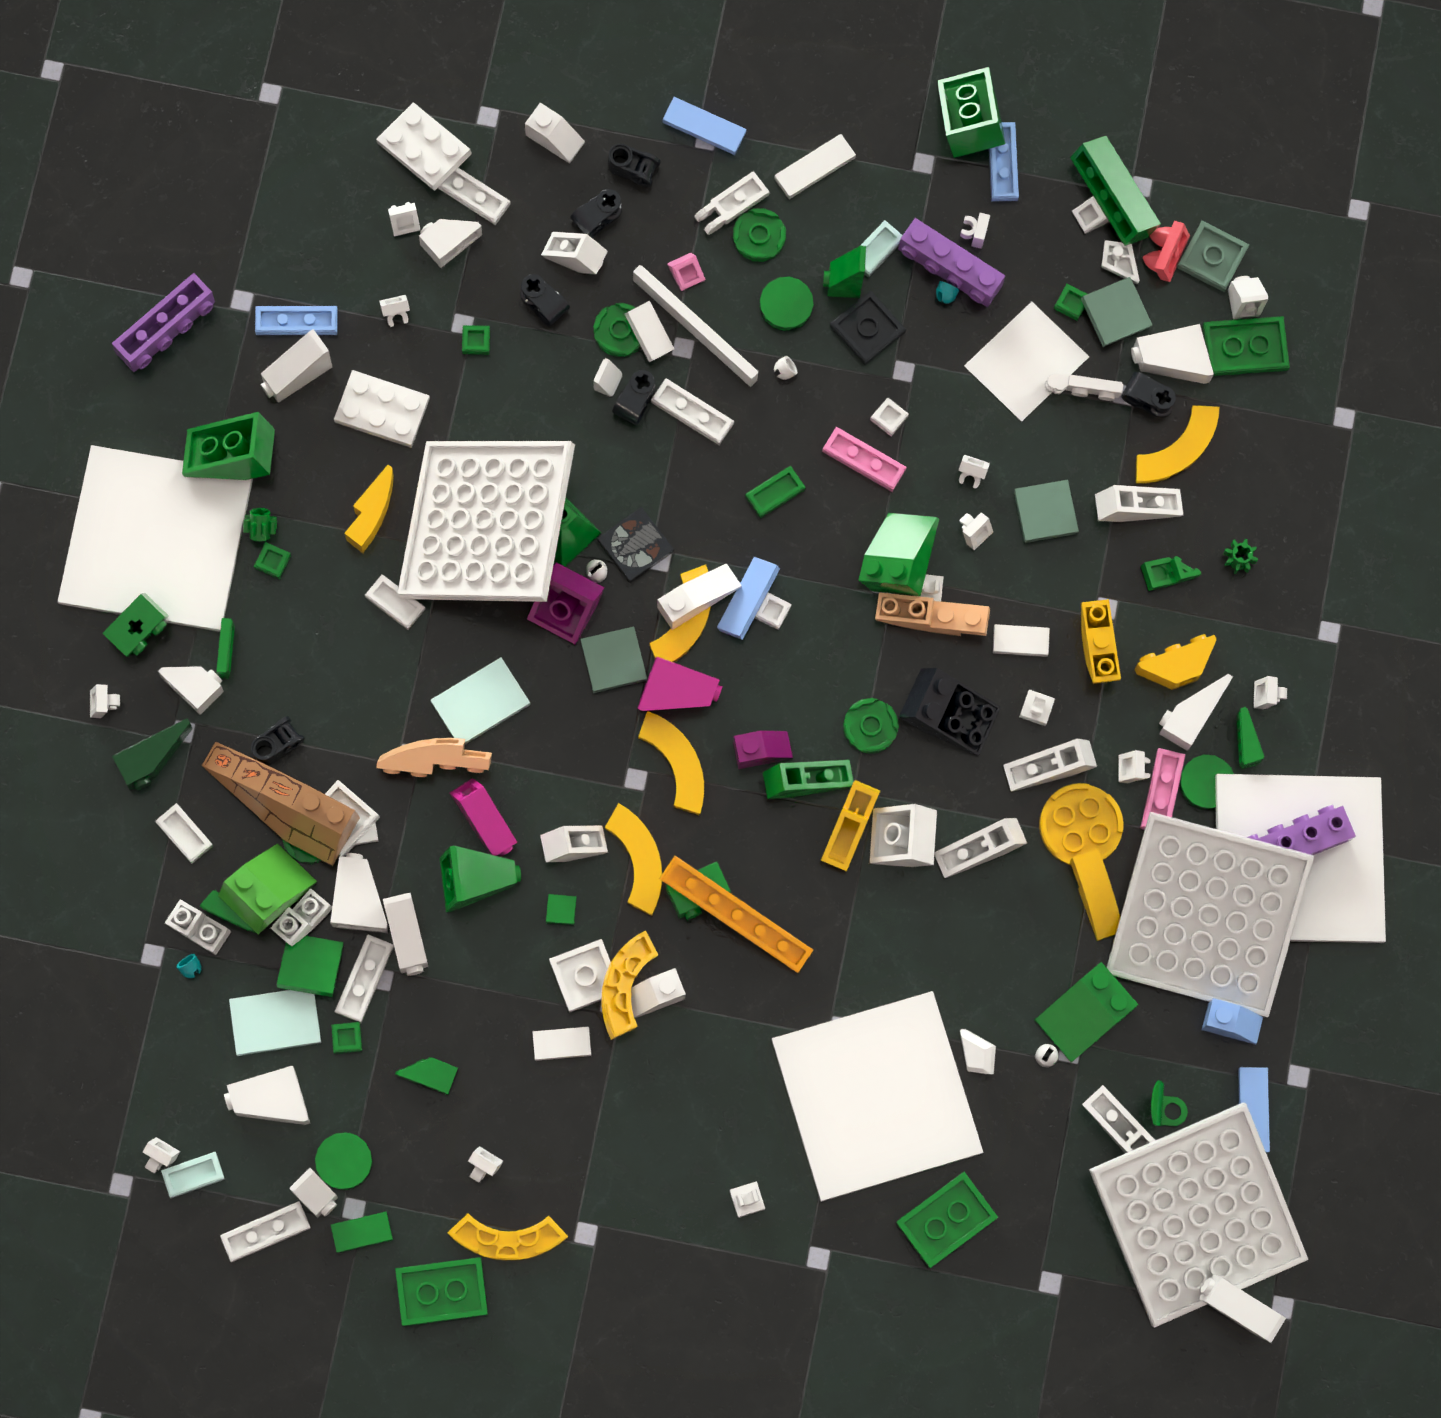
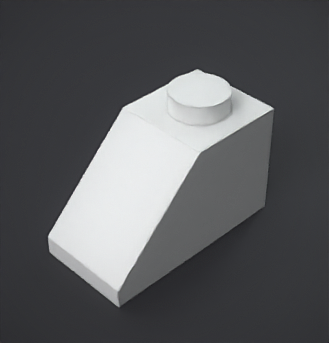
M539 103L525 123L526 136L569 164L585 143L562 116L542 103Z
M439 219L434 224L432 222L427 224L421 230L419 235L420 245L442 268L482 236V228L478 222Z
M552 232L541 255L578 273L597 274L608 251L587 234Z
M1240 276L1231 281L1228 295L1233 320L1260 317L1268 301V295L1259 278Z
M162 667L158 671L160 677L200 715L224 692L220 685L222 682L221 678L211 669L206 672L202 667Z
M562 826L540 835L546 862H567L608 852L602 826Z
M676 968L648 978L631 988V1005L634 1019L685 999L686 994Z
M311 1168L289 1188L317 1218L321 1214L327 1216L337 1206L334 1202L338 1198L337 1195Z

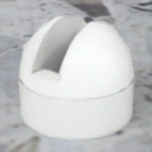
M788 356L779 359L774 366V372L779 370L781 373L777 376L780 379L787 380L797 374V368Z
M598 559L590 561L585 569L587 578L595 583L602 582L607 576L606 564ZM601 565L602 567L593 575L590 573L596 566Z
M1044 1044L1037 1049L1035 1059L1040 1066L1051 1067L1057 1062L1059 1054L1053 1045ZM1049 1048L1053 1052L1050 1054L1047 1062H1045L1042 1058Z

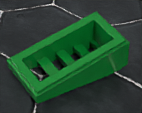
M1246 707L1240 708L1236 717L1239 766L1241 770L1258 765L1264 759L1260 742Z
M213 890L199 906L206 912L249 932L256 933L218 896L219 892Z

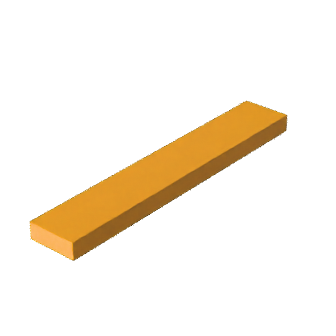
M677 856L673 857L659 878L797 973L813 952L812 948Z

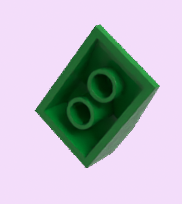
M989 67L938 80L946 136L954 158L1005 145L1003 126Z
M259 412L187 429L182 475L194 478L249 480L270 475L275 429Z
M888 513L864 555L859 581L873 592L921 596L939 518Z
M1100 962L1034 1021L1072 1063L1138 1006V1003L1105 965Z

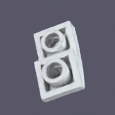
M310 888L293 909L288 907L271 929L290 946H293L332 910V906Z
M179 900L165 922L172 929L217 955L231 933L228 928L207 917L203 912L182 900Z

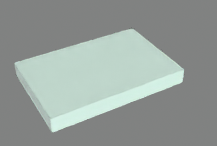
M502 658L497 659L430 700L453 738L465 739V744L530 705L528 698Z
M286 990L229 999L237 1056L321 1043L315 994Z

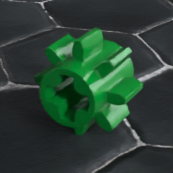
M265 508L250 510V515H245V520H243V532L250 533V539L254 541L269 540L270 534H275L277 529V517H270V510Z
M1247 539L1239 544L1233 540L1231 542L1233 550L1225 549L1223 553L1229 557L1224 565H1230L1234 568V574L1241 569L1248 573L1251 569L1249 563L1256 564L1258 558L1253 556L1257 547L1251 548L1247 544ZM1236 554H1244L1246 558L1244 560L1242 557L1237 559Z

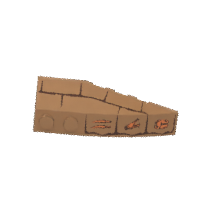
M215 742L202 764L204 769L233 793L285 842L331 866L334 865L360 819L354 809L220 743Z

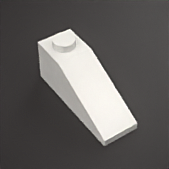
M1113 485L1095 494L1098 521L1126 522L1183 516L1180 489Z
M726 563L680 585L658 599L657 608L673 630L742 586Z
M1227 674L1179 703L1173 712L1167 710L1159 723L1163 726L1159 734L1188 751L1233 676Z
M1078 738L1003 765L1011 791L1066 778L1097 767L1090 741Z
M1004 818L934 852V855L944 878H948L1026 845L1027 841L1017 818Z
M1103 1085L1082 1104L1125 1154L1155 1141Z

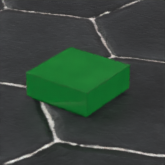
M1066 284L1054 309L1078 321L1085 308L1081 298L1087 295V293Z
M463 325L462 354L489 355L490 326Z
M265 542L254 568L280 580L291 557V553Z
M548 894L546 923L574 926L576 896Z
M360 1022L331 1025L334 1054L362 1051Z

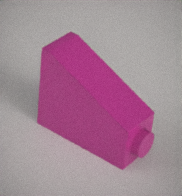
M656 656L637 708L642 711L710 706L712 701L717 702L722 686L718 685L720 680Z
M472 778L449 792L490 855L501 857L513 849L512 845L516 844L517 841L484 786Z

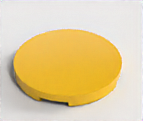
M1071 784L1056 791L1046 802L1040 816V834L1048 851L1063 863L1071 865L1070 860L1072 857L1098 848L1104 861L1114 852L1121 840L1123 816L1117 802L1110 794L1089 784Z

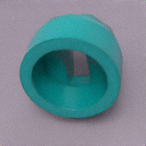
M940 281L935 294L939 302L949 304L954 301L959 289L951 284Z
M190 954L183 958L176 968L184 977L194 978V972L196 971L200 974L202 966L197 956Z

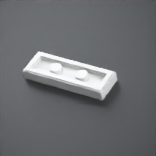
M842 134L777 173L774 179L788 199H791L855 159L856 154Z
M457 168L438 187V189L494 225L497 224L510 206L508 199L460 168Z
M668 379L664 380L651 399L652 404L718 445L721 444L734 425L732 419Z
M367 935L335 1009L336 1014L362 1023L394 948L393 944Z
M298 1201L224 1233L220 1237L232 1263L311 1229L302 1205Z

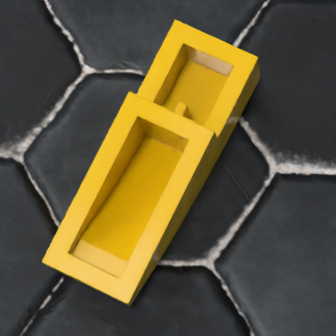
M390 465L385 467L353 505L355 514L358 517L344 533L346 541L362 553L365 552L375 538L389 506L394 477L393 469Z
M856 780L853 782L821 861L847 871L880 790Z
M1099 848L1072 857L1070 863L1079 885L1078 890L1097 941L1116 935L1120 914Z

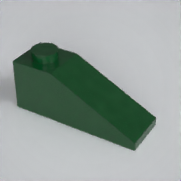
M188 718L112 756L130 791L133 789L138 791L148 787L151 784V780L157 777L193 728Z

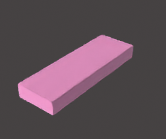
M838 427L834 429L822 449L823 453L893 492L907 468Z
M1158 748L1140 829L1145 830L1150 812L1172 817L1185 754Z

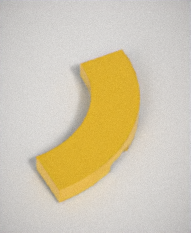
M1192 405L1188 426L1175 443L1159 452L1137 455L1136 483H1152L1165 480L1191 466L1207 448L1214 435L1219 418V407Z
M703 565L680 574L682 584L707 573V566ZM711 606L677 628L670 629L659 639L649 643L654 658L658 656L674 663L682 658L701 636L706 626Z
M647 711L638 739L654 746L670 763L676 782L674 807L700 816L704 798V779L700 761L695 750L684 734L673 724L659 715Z
M618 803L605 829L622 842L632 860L634 883L627 903L652 916L656 909L662 886V880L659 879L662 875L659 852L653 837L642 821L629 809Z
M646 931L632 938L618 951L604 977L601 996L602 1013L611 1040L638 1027L631 1005L632 984L642 967L658 956Z
M467 1214L447 1232L452 1239L469 1251L483 1257L505 1261L523 1260L539 1256L552 1250L568 1238L566 1233L550 1216L530 1228L507 1232L487 1227Z

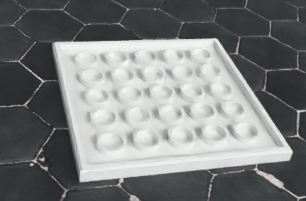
M426 441L397 596L401 599L547 602L575 444L571 441Z
M91 445L58 604L121 615L141 593H146L169 615L164 621L165 623L220 632L221 619L225 618L243 530V520H245L253 479L233 480L184 477L182 475L183 461Z
M1243 774L1215 775L1216 829L1243 837L1257 834L1260 838L1268 835L1267 830L1274 826L1283 824V827L1286 828L1294 825L1292 820L1308 814L1309 818L1319 815L1318 810L1332 804L1334 808L1344 806L1356 837L1349 842L1313 855L1314 859L1290 941L1386 942L1381 778Z
M1150 812L1106 968L1113 976L1209 1002L1213 998L1240 1005L1258 1015L1269 1017L1314 856Z
M933 991L771 1039L821 1202L983 1154Z
M1244 1102L1089 1169L1150 1323L1154 1328L1207 1305V1303L1199 1299L1202 1294L1200 1291L1204 1282L1208 1278H1212L1213 1275L1223 1278L1241 1290L1308 1260L1247 1104Z

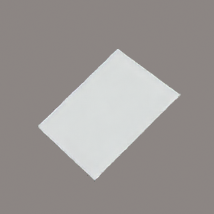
M1031 302L964 366L1018 419L1023 421L1051 394L1045 388V381L1048 380L1050 375H1071L1089 356Z

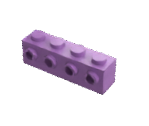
M916 218L900 239L898 250L904 256L920 263L930 273L937 274L946 280L948 284L968 294L977 303H982L988 307L1003 286L1004 274Z
M193 273L112 343L115 353L133 372L139 368H145L152 361V356L159 350L161 352L166 350L172 344L174 337L179 333L187 332L197 317L200 315L205 316L211 311L215 303L212 291Z
M1332 804L1319 809V815L1309 818L1308 814L1292 820L1294 825L1284 828L1283 824L1268 829V835L1259 838L1257 834H1254L1247 838L1315 855L1349 842L1356 835L1344 806L1334 808Z

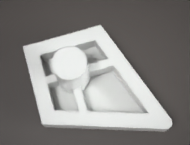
M1105 240L1101 268L1122 278L1131 277L1132 282L1138 284L1140 280L1132 244L1124 246L1122 242Z
M961 1029L960 1035L967 1071L994 1074L996 1046L966 1029Z

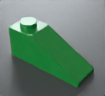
M861 245L830 262L829 271H824L823 287H828L829 297L860 298L865 274L866 246Z
M850 760L779 763L763 772L767 799L791 798L851 788L854 782Z

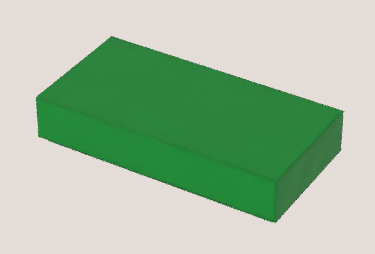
M789 466L746 493L745 498L761 519L805 491L806 487L793 468Z
M228 618L221 619L216 672L222 679H229L232 663L235 625L233 620Z
M387 1212L331 1224L337 1253L393 1240Z

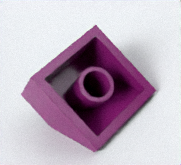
M556 562L552 570L547 602L534 601L527 620L576 644L593 615L605 587Z

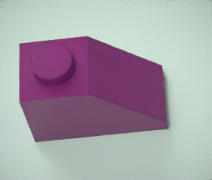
M756 731L734 736L733 745L738 769L793 759L787 731Z

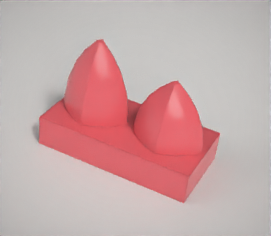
M1174 221L1172 227L1157 228L1149 236L1153 242L1163 248L1143 256L1146 266L1157 272L1160 280L1168 282L1173 277L1190 237L1185 224Z

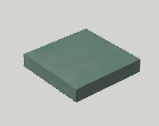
M1201 221L1177 268L1225 292L1249 244Z
M1131 277L1089 293L1081 298L1103 347L1152 326Z
M1068 480L1014 489L1024 543L1078 534L1079 530Z
M634 627L581 639L593 693L647 681Z

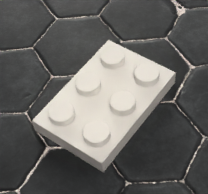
M412 103L376 139L383 149L434 191L472 154L470 148L415 103Z
M352 370L334 422L412 448L430 396Z

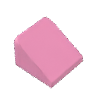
M692 253L668 263V267L681 291L706 280L696 255Z

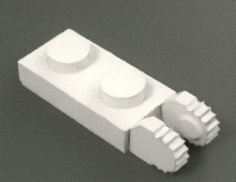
M753 171L710 200V203L698 211L694 217L700 222L714 211L717 212L719 217L710 222L704 229L710 235L769 196V190Z
M1052 374L1045 381L1046 390L1051 393L1054 392V394H1061L1067 390L1072 391L1071 394L1074 396L1087 397L1088 394L1099 395V399L1113 401L1115 398H1119L1123 390L1122 382L1076 375Z

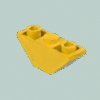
M1109 599L1082 602V642L1085 661L1092 682L1095 684L1120 681L1121 675Z
M1203 634L1191 639V644L1182 647L1180 644L1172 645L1165 649L1166 653L1158 656L1155 653L1145 655L1139 659L1140 662L1135 667V672L1137 675L1171 690L1198 681L1215 645L1216 637L1215 635L1206 637Z

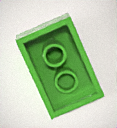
M277 843L244 864L226 879L218 896L259 934L285 912L288 907L309 891L317 881Z

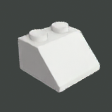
M917 804L873 809L870 863L905 867L934 865L937 810Z

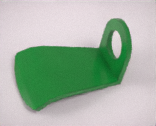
M1158 1080L1153 1088L1151 1099L1154 1126H1178L1187 1117V1106L1180 1098L1163 1096L1164 1083ZM1174 1103L1180 1107L1181 1114L1178 1119L1171 1120L1166 1117L1164 1110L1168 1104Z

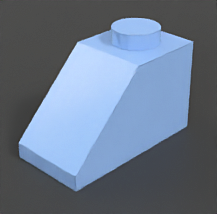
M1213 998L1208 1003L1202 1030L1256 1045L1263 1017L1240 1005Z

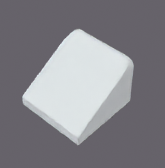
M1094 196L1072 210L1085 234L1110 222Z
M603 359L593 384L595 391L612 397L620 383L622 372L609 359Z

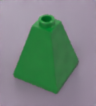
M565 498L554 563L557 562L564 567L568 566L601 535V532L567 498Z
M450 846L439 858L446 913L453 912L512 888L517 882L521 881L520 866L515 865L514 860L458 846Z

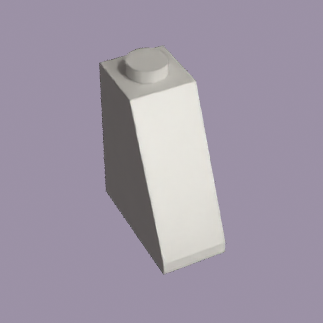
M1200 324L1139 337L1136 339L1134 347L1131 348L1133 361L1135 364H1139L1141 372L1203 384L1210 383L1214 375Z
M314 329L309 331L261 373L263 383L260 385L269 398L274 396L279 403L332 368L329 350Z
M347 853L346 857L339 856L330 921L332 927L388 933L389 927L368 860L363 859V855L356 853Z
M411 893L383 899L400 972H407V976L424 972L423 968L428 967Z
M293 1066L227 1085L229 1093L224 1094L228 1110L234 1109V1113L237 1116L302 1125L310 1124Z
M1217 1275L1208 1278L1201 1287L1200 1292L1202 1294L1199 1297L1200 1300L1254 1335L1270 1343L1286 1319Z

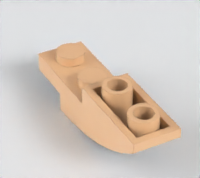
M879 593L875 620L905 628L961 636V633L986 636L990 608L989 606L939 602L929 597Z
M434 738L416 741L390 750L379 757L377 768L383 769V772L389 774H398L400 771L411 772V775L415 777H426L427 774H432L435 764H439V767L442 769L453 770L457 766L465 767L469 772L482 773L484 770H489L492 753L464 750L465 739Z

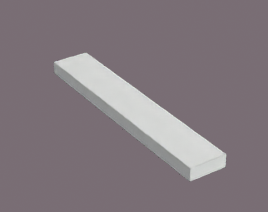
M639 265L633 271V281L746 384L751 387L757 381L758 371L642 265Z

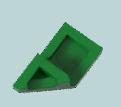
M1177 556L1172 559L1166 557L1144 562L1141 565L1149 591L1197 578L1201 575V571L1197 568L1192 569L1182 563V559Z
M429 1057L421 1059L406 1068L397 1070L395 1075L415 1084H421L443 1094H448L458 1068Z

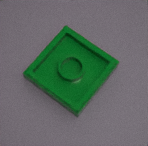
M309 936L303 937L293 946L286 942L277 980V988L333 997L344 942Z

